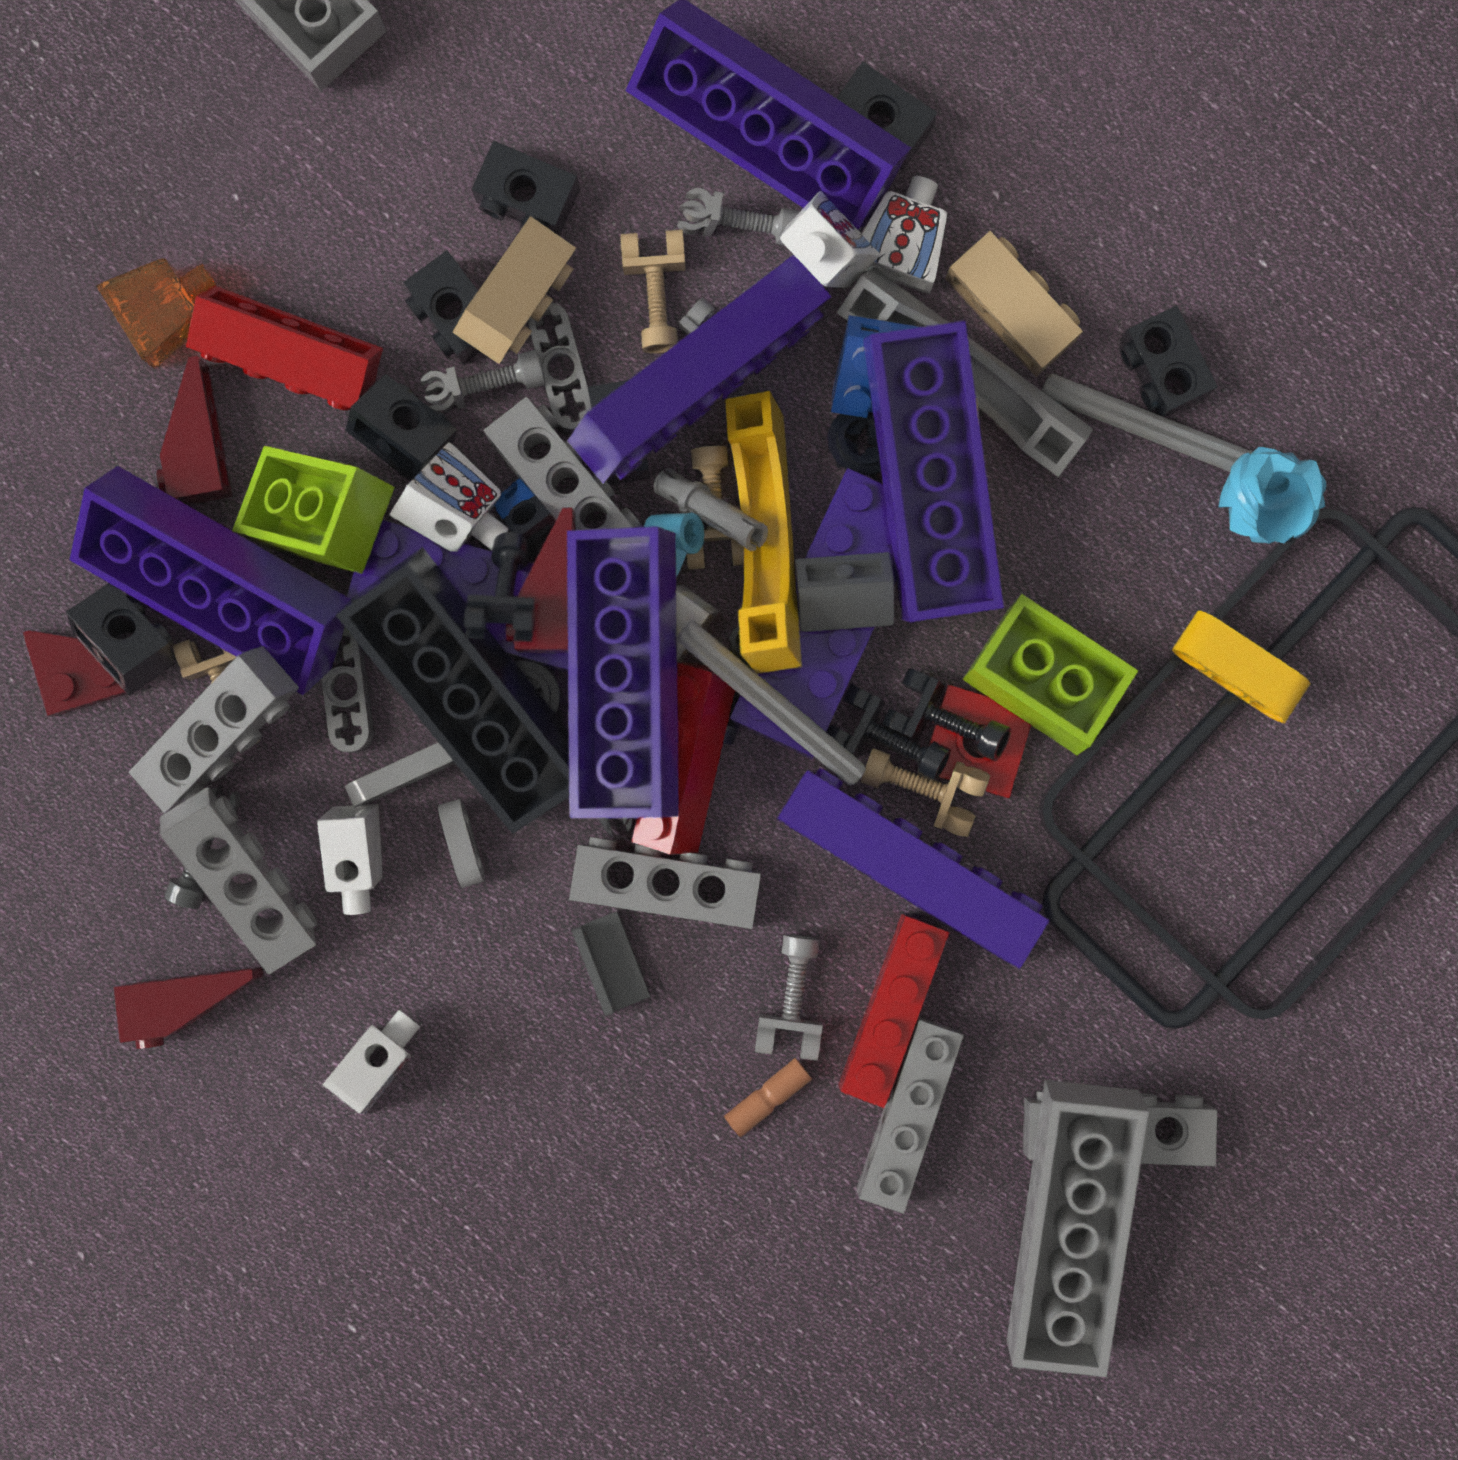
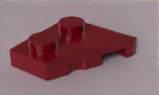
M30 630L23 632L47 716L54 717L127 694L77 638Z

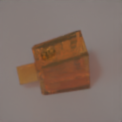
M161 258L106 280L96 287L141 359L152 368H156L187 341L196 296L214 285L217 286L203 263L180 276L176 268L166 258Z

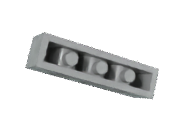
M526 396L483 430L491 445L516 476L526 484L546 507L555 520H557L563 507H572L576 514V530H595L585 527L584 521L590 513L596 511L607 515L605 523L596 529L642 527L627 507L619 511L610 499L615 494L607 482L602 484L596 475L591 476L582 465L584 460L568 441H562L554 431L559 426L558 422L543 404L536 408ZM544 443L551 446L549 453L544 458L532 459L529 457V452L535 445ZM572 477L579 480L577 488L569 494H561L556 491L558 483L564 478Z
M263 646L239 654L129 771L130 775L164 814L202 791L210 780L214 782L229 772L235 765L231 758L238 751L240 753L247 751L260 740L262 734L259 732V729L266 722L271 724L288 711L290 704L287 700L299 687ZM242 700L244 701V703H245V705H246L247 711L245 710V708H244L243 705H242Z
M207 787L160 816V836L269 975L316 945L314 927L317 925V921L304 902L297 905L288 893L291 891V886L282 871L277 867L271 870L262 857L265 856V852L257 838L251 832L244 835L235 823L238 820V816L230 802L224 796L217 799L210 788ZM211 838H221L227 842L220 849H210L204 845ZM242 873L254 877L251 882L246 884H237L231 880L234 876ZM269 908L280 912L273 918H262L258 915L261 911Z
M590 837L589 846L578 845L569 900L748 929L753 928L761 873L752 872L753 863L726 859L725 867L707 865L708 856L695 853L680 854L679 860L661 857V851L635 844L634 853L616 850L617 841ZM617 861L628 863L634 871V879L628 887H616L609 879V869ZM668 868L677 873L680 885L675 893L663 895L655 889L653 880L655 874L660 869ZM716 876L724 882L725 894L719 901L708 902L700 896L698 887L703 878Z
M918 1017L886 1106L883 1108L856 1188L859 1199L904 1214L964 1036L960 1031Z
M1037 1090V1098L1024 1097L1023 1153L1029 1160H1033L1043 1090ZM1140 1093L1149 1111L1141 1164L1216 1166L1217 1109L1208 1104H1203V1097L1176 1095L1175 1103L1157 1102V1095ZM1172 1117L1175 1121L1173 1135L1164 1140L1157 1139L1155 1134L1157 1123L1162 1118Z

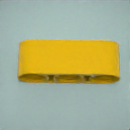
M1203 611L1196 612L1172 649L1174 654L1261 713L1280 723L1287 721L1311 684L1298 671L1219 619Z

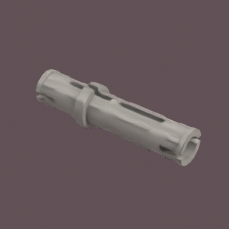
M671 468L665 469V473L661 471L654 482L655 493L675 503L681 513L697 514L709 526L734 539L749 551H755L756 545L760 548L766 541L768 528L764 523L751 518L726 501L714 496L710 488L702 482L689 481Z

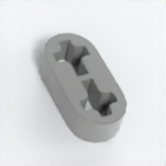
M460 798L439 804L438 811L460 886L465 888L485 882L483 865L463 800Z

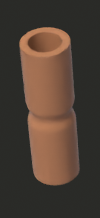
M794 1058L768 1079L761 1089L752 1092L725 1114L724 1118L737 1135L743 1137L771 1114L776 1106L787 1101L809 1083L812 1078L801 1063Z

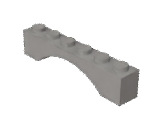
M875 267L860 277L837 311V314L847 321L848 316L851 315L918 327L949 323ZM968 337L978 407L993 419L1021 450L1059 477L1086 442L1093 429Z

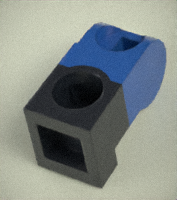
M518 478L509 488L501 493L494 506L497 513L512 532L521 534L528 539L530 543L529 555L535 562L556 520L526 484Z

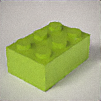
M264 446L232 531L272 550L363 574L395 487L355 466Z
M1021 594L1010 606L962 680L1075 755H1079L1092 745L1138 670Z

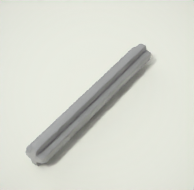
M1049 374L1041 390L1061 406L1229 472L1232 465L1241 455L1252 453V451L1056 374Z
M691 621L684 626L677 637L678 642L847 785L852 786L859 781L866 771L861 761L700 625Z

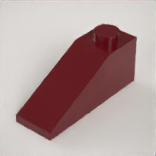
M198 355L188 357L160 452L162 469H157L156 471L159 489L186 505L233 497L209 365Z
M572 507L562 508L517 596L521 598H535V625L532 642L513 641L515 633L513 624H506L507 642H514V649L518 653H568L567 531L576 530V514Z
M262 967L129 983L114 987L120 1043L135 1041L136 1049L164 1045V1037L180 1032L262 977Z

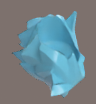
M1258 447L1251 454L1245 453L1241 455L1232 465L1230 474L1221 492L1218 508H1229L1231 531L1249 536L1252 542L1270 544L1276 541L1284 544L1292 536L1294 538L1301 537L1316 523L1319 509L1326 507L1323 497L1326 490V480L1320 473L1318 464L1314 460L1300 461L1294 453H1281L1275 449Z

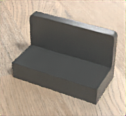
M889 552L795 559L800 627L803 632L889 626L894 623V580Z
M618 911L572 929L573 936L605 1017L614 1014L616 1010L651 997Z

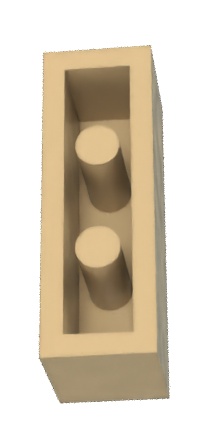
M530 216L465 309L453 333L498 364H500L509 349L517 354L532 330L525 326L529 319L532 318L539 322L553 301L552 298L546 295L549 289L553 287L560 291L574 268L569 266L567 262L576 247Z
M989 231L949 267L945 279L1029 371L1037 377L1077 341L1083 332L1078 326L1080 320L1069 306L1063 303L1059 306L1047 293L1049 286L1036 271L1031 270L1028 272L1017 260L1019 258L1018 252L1004 237L998 239Z

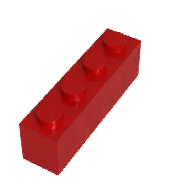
M215 285L196 296L186 343L187 348L201 352V357L208 361L233 364L243 368V372L248 376L258 379L270 378L284 383L286 389L291 392L319 396L327 399V403L330 406L340 410H350V407L374 385L383 352L382 347Z
M677 662L679 817L637 818L632 838L633 843L670 855L698 853L735 694V690L706 665Z
M901 914L838 1084L842 1093L885 1108L950 932Z

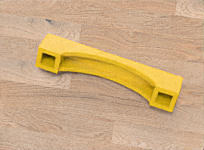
M770 391L725 399L727 435L734 460L740 508L743 513L764 523L768 528L767 539L760 548L756 545L755 551H749L744 547V593L742 609L738 610L741 655L756 674L802 667L784 415Z

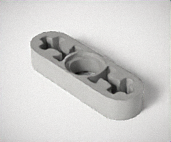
M551 302L540 321L537 322L530 318L528 326L532 330L531 337L538 355L553 417L563 431L573 433L584 415L591 409L588 386L568 315L560 305ZM552 315L554 321L562 320V324H558L555 327L559 344L561 345L569 341V346H554L550 348L551 344L545 329L537 330V327L544 324V316ZM543 347L550 348L546 352H542ZM564 356L573 361L574 372L569 378L557 380L549 374V365L556 357ZM580 383L581 389H572L577 406H585L586 410L579 413V421L572 422L569 416L561 417V412L567 410L564 393L561 392L554 396V390H569Z
M345 627L343 635L350 637L351 641L350 644L343 646L344 660L348 662L354 660L355 667L339 666L331 669L322 678L328 735L331 743L340 751L358 753L368 748L374 737V727L364 650ZM337 650L334 662L341 663L340 654ZM344 674L352 675L357 682V692L349 700L339 699L334 692L335 681ZM360 705L359 713L351 712V720L353 725L361 727L362 734L355 736L354 744L351 745L349 739L341 737V730L348 728L347 714H337V707L354 708Z
M436 743L347 784L345 789L353 807L356 808L452 766L455 762L443 747Z

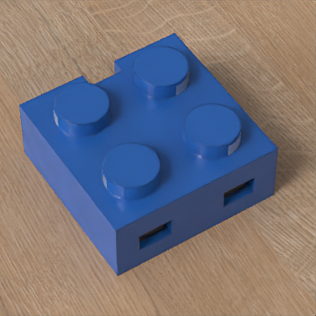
M849 315L832 390L831 412L867 418L868 412H873L863 339L870 334L918 328V326Z

